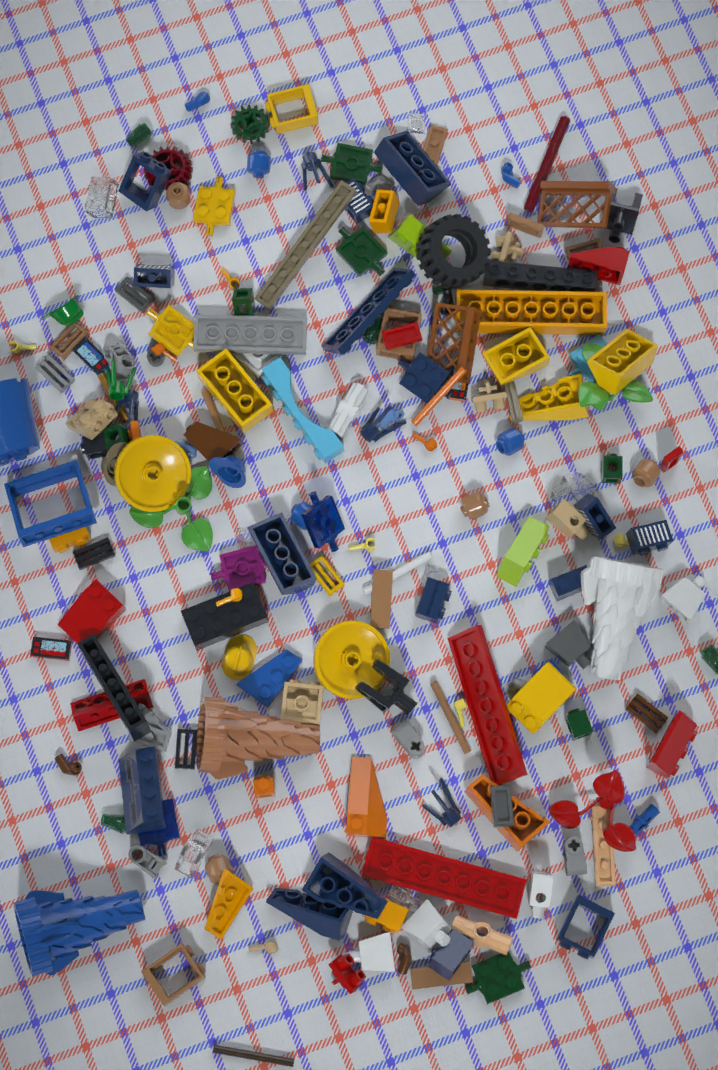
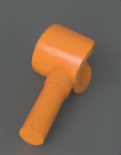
M156 344L151 348L155 355L159 356L163 353L169 359L176 362L177 358L170 354L162 344Z
M413 433L412 436L422 442L428 451H433L438 447L434 438H430L427 441L417 433Z

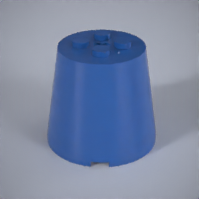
M17 378L0 381V466L15 460H24L28 455L40 449L29 383L25 378L20 379L21 382H18Z

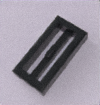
M109 538L72 552L79 570L115 557ZM107 544V546H105V547H102V548H100V549H98V550H95V551H93V552H90V553H88V554H85V555L79 557V555H81V554H84V553H86V552H89V551H91V550H93V549H96V548H98V547H101V546ZM108 550L110 551V553L81 564V561Z
M177 730L175 769L195 770L197 730ZM183 733L185 734L183 764H180L181 739ZM193 734L191 765H188L189 736Z

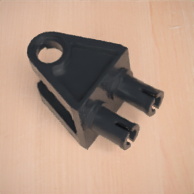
M616 188L615 194H612L606 228L611 230L608 238L610 242L618 243L621 233L633 234L643 194L636 193L633 205L626 206L615 202L618 190Z
M375 659L372 668L394 686L392 688L394 693L392 696L385 697L362 681L357 683L355 689L383 713L394 704L405 714H408L418 703L404 693L403 689L410 680L382 661Z

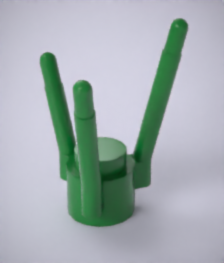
M115 360L111 361V373L109 368L106 369L109 388L108 396L110 399L119 401L124 398V395L129 394V388L137 370L136 367L133 368L124 387L121 381H116Z

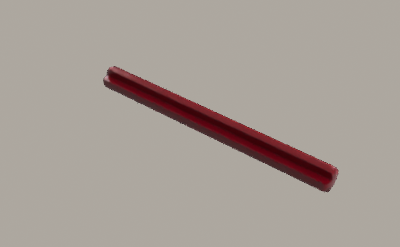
M567 116L560 117L524 205V209L528 212H533L542 192L540 188L541 181L547 180L571 120Z

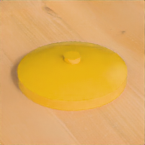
M159 435L142 436L128 443L120 452L114 468L115 484L123 499L133 507L147 512L163 511L175 505L176 501L185 495L191 480L190 462L184 450L171 439Z
M344 621L328 628L317 641L313 654L314 670L322 686L333 695L344 699H359L364 696L355 689L357 683L362 681L375 690H378L384 683L385 679L372 666L375 659H378L390 667V652L385 639L374 627L360 621Z

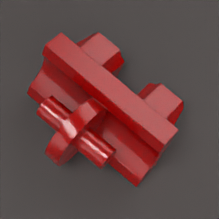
M348 953L346 955L340 954L328 965L335 976V979L332 981L333 985L339 982L343 988L347 989L349 994H352L363 984L366 975L360 969L356 972L352 969L351 965L354 963V959Z

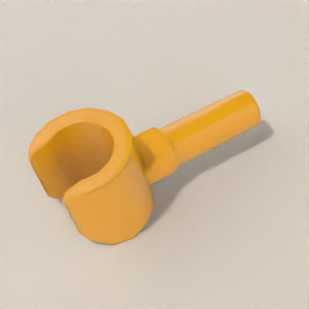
M224 268L220 270L229 282L230 290H234L233 286H231L233 282L240 286L237 278H232Z
M239 588L231 589V596L216 602L217 607L227 602L240 601L242 599V591Z

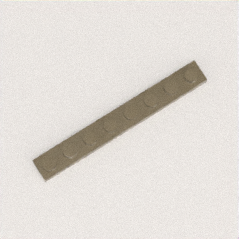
M342 180L256 295L254 299L269 310L272 309L357 193L356 189Z

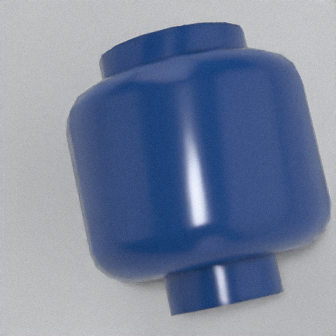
M252 151V154H249L247 157V171L253 174L254 178H264V175L269 174L271 157L266 151Z
M509 428L497 436L496 447L501 454L511 456L523 449L525 437L521 431Z
M301 502L292 507L291 521L301 529H313L318 524V510L307 502Z

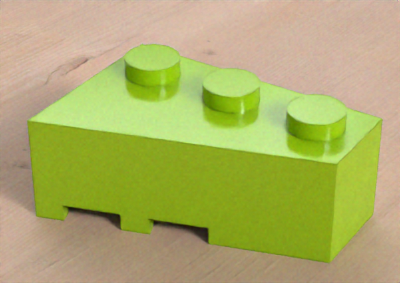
M410 214L400 222L388 239L417 258L416 254L419 253V250L416 249V246L420 242V234L424 232L426 227ZM442 242L441 250L446 260L452 250Z
M529 516L504 556L496 576L517 587L524 573L529 572L533 564L531 562L532 559L538 557L541 551L540 545H545L550 535L547 532L550 526Z

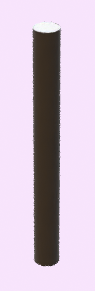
M214 1045L213 1053L289 1067L294 1066L295 1059L220 1045Z

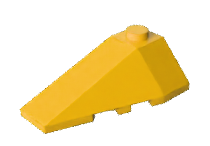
M582 374L560 378L557 380L558 383L549 387L546 385L535 394H527L519 398L523 421L575 420L589 417L588 406L581 407L578 398L579 387L584 382Z

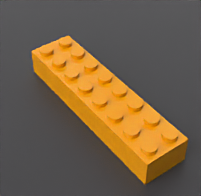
M457 290L456 305L482 309L478 333L518 334L529 327L532 328L535 334L605 335L607 292ZM461 310L456 314L459 322L465 319L466 311ZM460 328L456 330V333H463Z

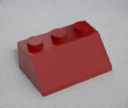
M679 710L673 717L646 767L666 779L671 775L675 776L680 767L677 765L679 759H684L689 750L686 748L688 742H693L698 733L695 731L697 724Z

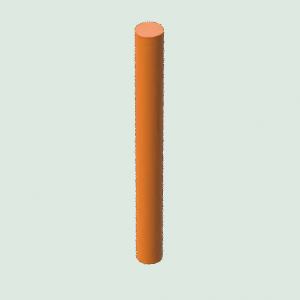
M461 366L411 422L417 426L467 370Z

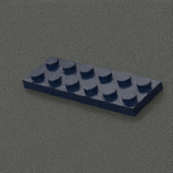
M394 267L322 345V348L326 352L343 355L351 349V345L363 336V332L375 323V319L387 310L391 301L400 296L403 288L412 283V279L416 275L413 270Z

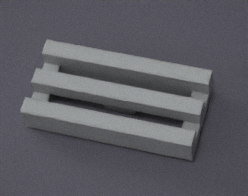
M49 354L44 360L40 361L39 365L35 366L36 370L60 393H63L75 381ZM50 362V363H51L55 368H57L69 381L66 382V381H65L50 365H48L47 363ZM46 367L63 386L61 387L42 368Z

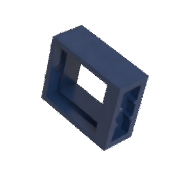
M142 151L133 155L118 192L147 212L157 206L172 171L166 168L165 164L152 158L151 154ZM140 165L157 177L150 194L133 183Z
M577 895L556 938L560 942L559 946L570 950V948L577 950V955L584 959L594 958L615 913ZM578 906L605 919L591 950L564 937Z

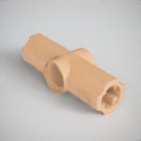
M458 915L455 917L450 932L453 929L457 930L472 940L474 946L478 948L487 947L504 955H507L513 941L512 937L491 929L490 925L485 922L476 923Z

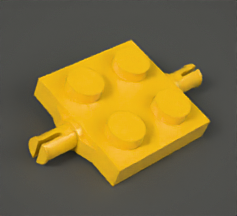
M219 176L216 177L215 186H199L193 216L194 223L207 225L206 235L211 237L213 236L215 226H230L236 196L235 189H225L222 187L224 178H219Z
M170 305L160 314L151 308L147 311L146 315L154 320L153 327L148 333L149 336L177 357L187 346L193 350L194 323Z

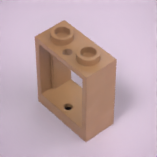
M397 307L387 308L383 316L376 355L398 360L403 358L408 362H413L417 343L411 344V348L398 347L386 351L381 331L387 330L389 320L405 323L417 322L420 329L422 314L412 310L408 312L401 311Z
M179 944L141 971L163 1006H167L205 979L203 974L206 971L200 962L196 964L192 958L195 954L189 945ZM182 952L197 974V977L168 996L153 971Z

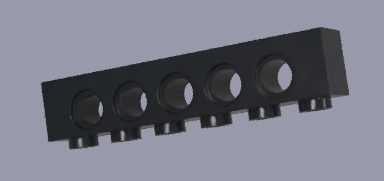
M490 260L489 265L486 266L483 286L531 291L595 292L598 271Z
M95 634L78 642L77 645L134 742L152 732L147 720Z

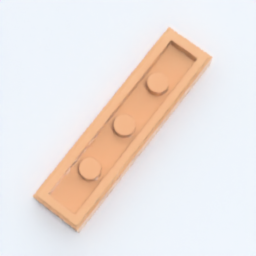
M594 805L591 808L595 886H616L614 848L609 846L603 837V831L606 828H610L608 825L610 809H603L600 805Z

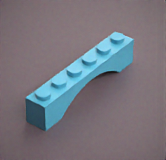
M279 357L262 368V381L266 386L269 385L273 391L271 393L274 398L282 402V409L286 415L292 416L295 428L298 431L301 429L304 433L303 438L305 442L314 447L315 450L313 452L318 460L322 459L326 464L344 452L343 444L332 430L314 424L297 407L291 393V372L283 360Z

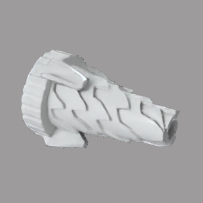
M592 556L589 566L581 571L583 604L590 605L594 602L595 610L591 674L604 679H621L623 664L628 660L630 645L637 628L640 626L644 613L655 599L658 589L661 588L663 569L612 558Z

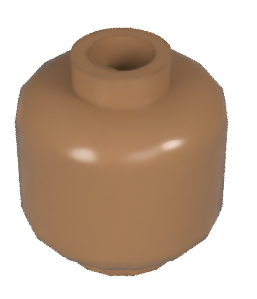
M172 183L166 190V198L172 208L183 209L189 205L191 200L190 191L184 183Z
M643 459L632 471L633 480L640 487H651L660 476V468L654 460Z
M474 492L462 499L463 506L460 509L464 517L469 516L470 519L475 520L485 515L490 505L483 493Z
M215 854L208 859L205 865V872L211 883L219 885L224 868L234 874V869L226 856Z

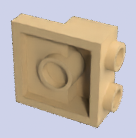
M90 399L65 424L68 429L93 440L118 414L112 404L102 399L98 401Z
M299 680L284 682L280 719L293 720L301 724L320 725L324 686H321L319 682L312 681L309 684H302Z

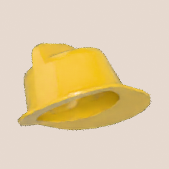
M237 635L228 642L222 660V669L227 677L233 680H241L251 673L257 654L256 643L251 637Z

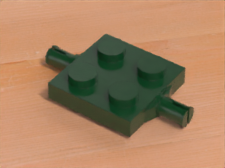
M338 143L333 156L322 154L321 162L331 163L330 179L348 182L354 178L357 183L360 182L362 185H366L371 171L382 173L383 165L372 164L373 149Z
M364 226L351 234L345 227H341L338 232L345 239L336 248L337 254L359 277L371 269L379 276L384 274L385 270L379 265V262L388 255V252Z
M510 952L507 955L498 954L471 966L475 974V983L465 986V990H467L468 995L479 990L488 1005L524 990L521 972L531 969V965H529L528 960L517 965L513 961Z

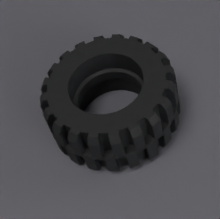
M449 214L439 218L424 229V232L419 236L420 242L416 246V249L419 250L416 257L417 260H420L421 264L419 267L421 270L424 269L426 272L424 276L427 279H433L432 283L435 285L441 284V288L447 289L450 287L451 289H457L480 278V275L484 274L486 266L490 262V258L487 257L491 255V249L488 248V244H490L489 238H485L484 234L486 232L478 227L479 223L476 221L471 222V218L468 216L462 217L461 214H454L452 216ZM444 236L454 237L462 244L465 250V263L463 267H454L445 260L441 250Z

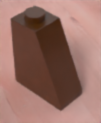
M197 421L190 424L183 434L208 462L214 457L225 458L226 456H232L244 444V441L237 436Z

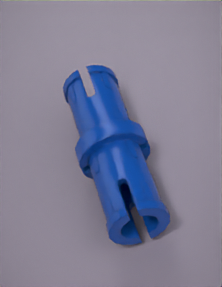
M650 804L640 816L637 815L635 821L629 826L635 833V836L643 829H647L649 827L648 824L660 813L653 804Z

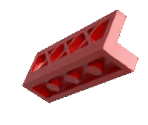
M145 679L125 685L137 705L142 703L148 709L154 707ZM143 687L142 690L134 691L137 688ZM105 692L70 703L78 731L120 718ZM86 706L84 709L76 710V708Z

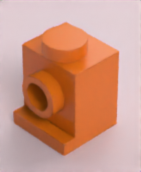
M261 775L253 780L256 799L276 796L273 776Z

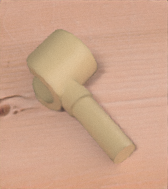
M267 942L262 945L249 947V952L266 949L269 955L277 952L278 947L275 942Z

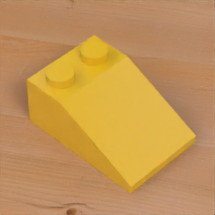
M531 327L482 353L500 385L537 372L548 366L550 359Z
M548 661L507 704V709L532 734H535L577 688Z

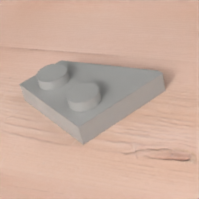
M139 703L138 707L147 720L152 732L135 742L149 747L155 746L156 749L164 752L167 751L172 732L144 704ZM129 735L128 740L134 742L131 735Z

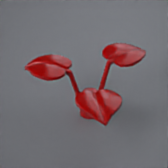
M617 769L595 778L593 788L600 797H597L595 801L582 811L578 812V806L568 800L558 801L550 806L548 811L552 818L562 827L573 829L581 823L580 816L599 803L603 809H610L608 823L610 828H606L603 831V837L607 844L622 852L636 850V836L633 830L624 823H616L614 825L612 823L616 807L614 804L620 803L625 797L624 783Z

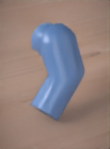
M401 409L390 410L380 421L378 427L386 430L391 422L403 419L404 412Z
M174 441L184 451H187L186 455L188 458H195L197 456L196 451L198 450L193 445L183 441Z

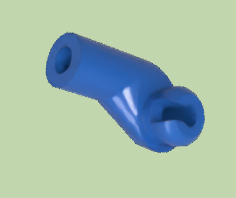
M200 92L192 101L185 104L186 110L190 112L209 103V94L207 92Z
M506 162L501 168L502 179L518 189L522 181L513 176V165Z

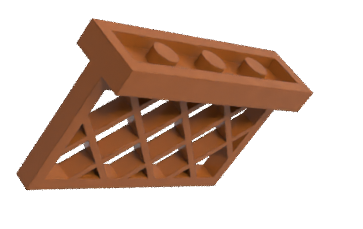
M541 181L542 195L537 223L543 224L544 227L607 228L611 198L616 190L612 183L609 181ZM547 195H554L556 200L548 206L546 203ZM570 195L573 200L565 206L561 200ZM583 196H588L590 200L582 206L578 200ZM600 196H606L605 202L599 207L595 201ZM560 203L563 209L555 215L551 209ZM577 203L580 209L572 215L568 209ZM594 203L598 209L589 216L586 209ZM550 211L553 218L548 222H543L544 215ZM567 212L570 218L565 222H561L558 218ZM584 212L587 218L582 223H578L575 218ZM601 212L603 215L602 223H595L593 218Z
M436 302L427 357L431 360L434 359L435 363L443 367L439 360L447 355L451 362L443 368L447 370L454 366L457 372L463 366L467 372L458 382L470 384L482 309ZM441 307L447 308L450 313L445 319H442L440 316ZM461 310L466 311L465 319L459 322L455 315ZM453 317L457 325L449 330L445 323ZM443 326L447 333L439 338L437 329ZM460 328L463 333L462 337L457 341L452 333ZM450 336L454 344L446 349L442 341ZM440 344L444 352L436 357L434 348ZM457 347L459 356L453 359L449 352Z

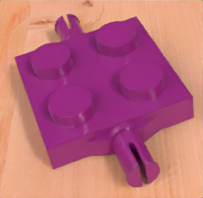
M256 545L220 554L221 571L210 573L212 581L223 578L227 583L229 591L252 582L254 586L266 583L264 575L266 564L259 555Z

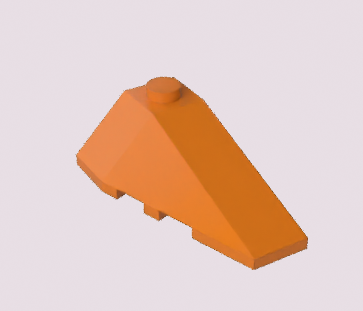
M352 757L346 836L386 839L387 816L372 759Z

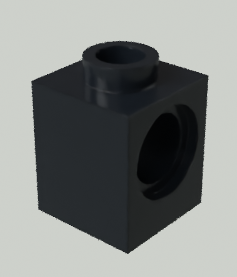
M99 433L93 440L82 436L83 443H80L82 454H86L88 460L107 455L108 451L104 433Z

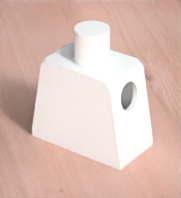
M699 575L693 581L684 577L663 593L659 600L688 624L706 596L701 590L706 581Z
M531 871L528 904L533 906V918L544 919L545 908H550L554 878L552 873ZM543 893V899L537 900V894Z
M428 899L401 927L411 939L430 949H434L438 944L444 947L450 942V936L447 934L450 932L451 927Z
M390 932L359 941V950L348 952L354 959V963H361L362 971L395 972Z

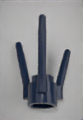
M308 152L302 156L304 163L301 164L303 170V189L307 190V169L308 171H313L316 182L320 183L317 172L318 167L329 186L333 188L334 186L322 166L321 160L317 158L316 153Z
M129 390V394L124 395V398L118 401L115 411L118 413L123 404L125 408L129 409L128 420H132L134 409V421H137L139 393ZM114 419L106 426V428L110 427Z
M388 406L372 423L380 411L378 407L359 433L367 442L370 443L373 440L376 443L383 436L406 424V420L377 434L379 429L376 425L391 410V406Z
M440 778L439 781L452 808L446 806L435 790H432L431 793L445 810L442 813L443 817L426 804H423L422 807L437 818L443 826L447 824L451 828L462 819L459 815L461 812L457 808L444 780Z

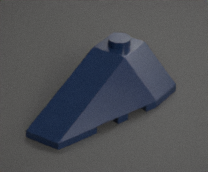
M327 853L319 859L302 891L319 902L350 909L355 913L376 919L380 917L388 903L381 894L356 872L331 853Z
M274 888L266 899V903L316 933L338 941L341 940L347 931L353 910L319 902L310 895L294 889Z

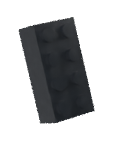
M253 582L239 587L242 591V599L240 601L227 602L217 607L216 602L231 596V591L181 610L196 651L268 623L267 615Z

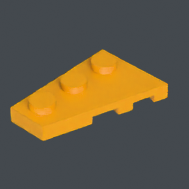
M224 868L204 929L222 940L253 890V887Z

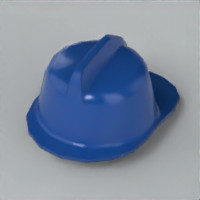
M231 455L225 458L214 457L210 459L209 467L224 484L232 488L244 486L246 483L244 475L245 465L241 460Z

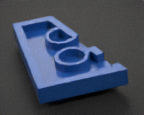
M286 649L236 685L268 708L283 689L284 682L289 681L303 661Z

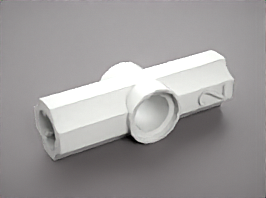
M353 383L345 399H342L339 403L336 415L328 428L338 438H343L350 423L356 419L360 405L368 392L367 388L359 383Z

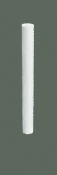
M428 551L393 571L392 581L432 559L431 553ZM372 584L362 589L365 595L372 592Z

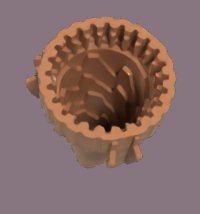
M202 698L197 727L196 763L198 771L211 773L215 779H223L246 773L248 767L244 764L245 760L263 761V758L285 759V757L307 756L320 752V725L301 724L293 720L277 719V716L259 715L257 712L246 711L227 702L224 698Z

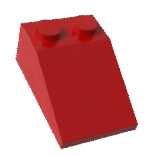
M606 247L571 253L567 268L598 271L597 280L620 285L630 251L623 247Z
M95 579L81 593L57 625L76 643L93 634L98 639L126 609L115 596Z

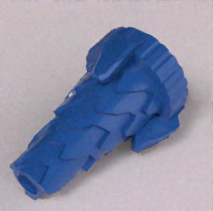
M37 890L30 891L25 899L13 903L23 950L32 977L44 973L50 976L58 973L79 956L78 950L90 947L92 942L105 939L112 933L125 930L128 925L145 920L144 909L138 890L108 897L94 898L93 896H88L77 900L72 898L65 899L64 893Z

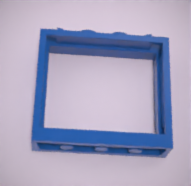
M77 460L4 484L18 537L23 547L97 523ZM77 477L86 508L24 528L16 500L17 496Z

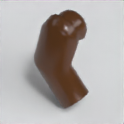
M63 754L54 758L63 774L75 776L81 772L82 765L79 762H67Z
M399 943L396 952L402 954V958L397 971L406 975L412 961L411 948L408 944Z

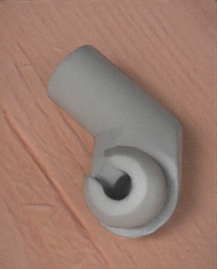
M515 678L508 684V687L512 692L521 690L528 681Z

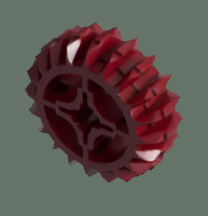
M167 145L165 150L161 146L159 152L153 150L152 158L165 164L169 170L171 167L172 172L164 190H167L175 182H181L185 185L189 184L188 180L192 178L193 167H191V160H188L189 156L184 154L182 149L178 151L177 147H174L170 150V146ZM174 162H179L183 169H179ZM143 168L144 177L148 180V185H154L157 177Z

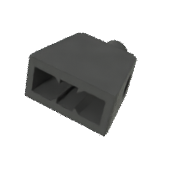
M575 620L545 645L548 651L568 667L577 662L584 670L591 664V660L585 654L590 650L591 645Z

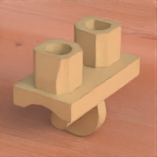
M507 231L506 236H497L496 246L502 248L501 252L494 251L491 260L511 262V260L516 261L517 257L523 256L524 251L520 248V243L517 242V239L513 237V232Z
M487 380L484 381V387H478V392H485L486 395L471 397V402L474 403L477 412L487 411L486 401L493 400L494 410L505 408V398H507L506 392L491 394V391L497 390V385H490Z

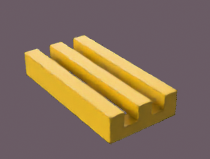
M323 555L309 564L317 578L316 580L329 597L345 586ZM321 561L324 564V566L328 569V571L331 573L334 579L338 582L337 586L333 583V581L326 574V572L323 570V568L319 565L318 562ZM314 565L333 589L330 590L314 570Z

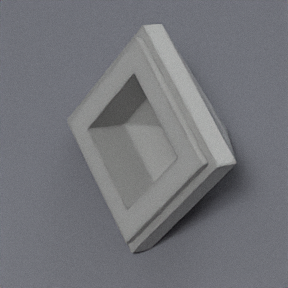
M381 173L367 184L375 194L377 189L389 190L393 187Z

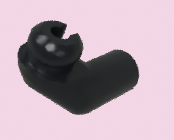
M451 288L442 289V303L454 305ZM441 307L440 312L442 315H450L447 308Z

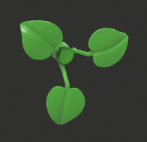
M598 344L585 345L582 350L584 360L587 362L603 346ZM636 380L631 381L618 392H622V396L632 402L646 403L653 401V397L647 387ZM591 381L581 383L578 390L580 406L592 405L598 410L605 409L608 401H612L616 396L614 394L610 395L605 389Z
M202 466L191 470L190 484L185 493L188 496L180 497L176 501V505L158 512H147L132 507L129 510L131 517L143 527L156 528L163 522L162 514L176 510L178 514L186 515L190 524L182 529L181 539L183 543L193 550L209 551L213 541V532L210 524L202 518L192 522L189 513L191 509V496L194 499L202 500L211 493L212 481L208 467Z

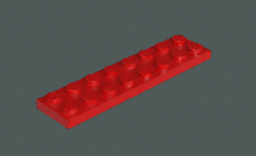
M476 625L447 638L490 780L501 786L528 775L482 625Z
M376 837L371 838L361 875L513 919L518 917L527 881L524 878Z

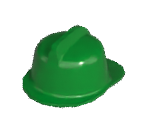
M79 295L72 298L65 305L46 314L41 320L52 317L61 325L74 324L84 315L76 300Z

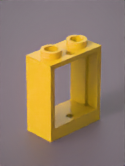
M309 84L267 94L265 107L267 113H271L272 117L269 118L271 128H275L276 134L319 124ZM304 98L308 116L279 123L274 105Z

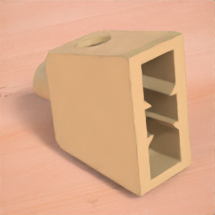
M565 499L559 502L545 518L546 521L567 537L575 534L583 541L590 533L583 526V523L586 521L585 517Z

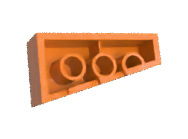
M482 774L464 792L493 824L490 787L499 785ZM511 796L514 826L496 828L518 852L541 832L550 821L542 818L536 811L522 804L516 797Z

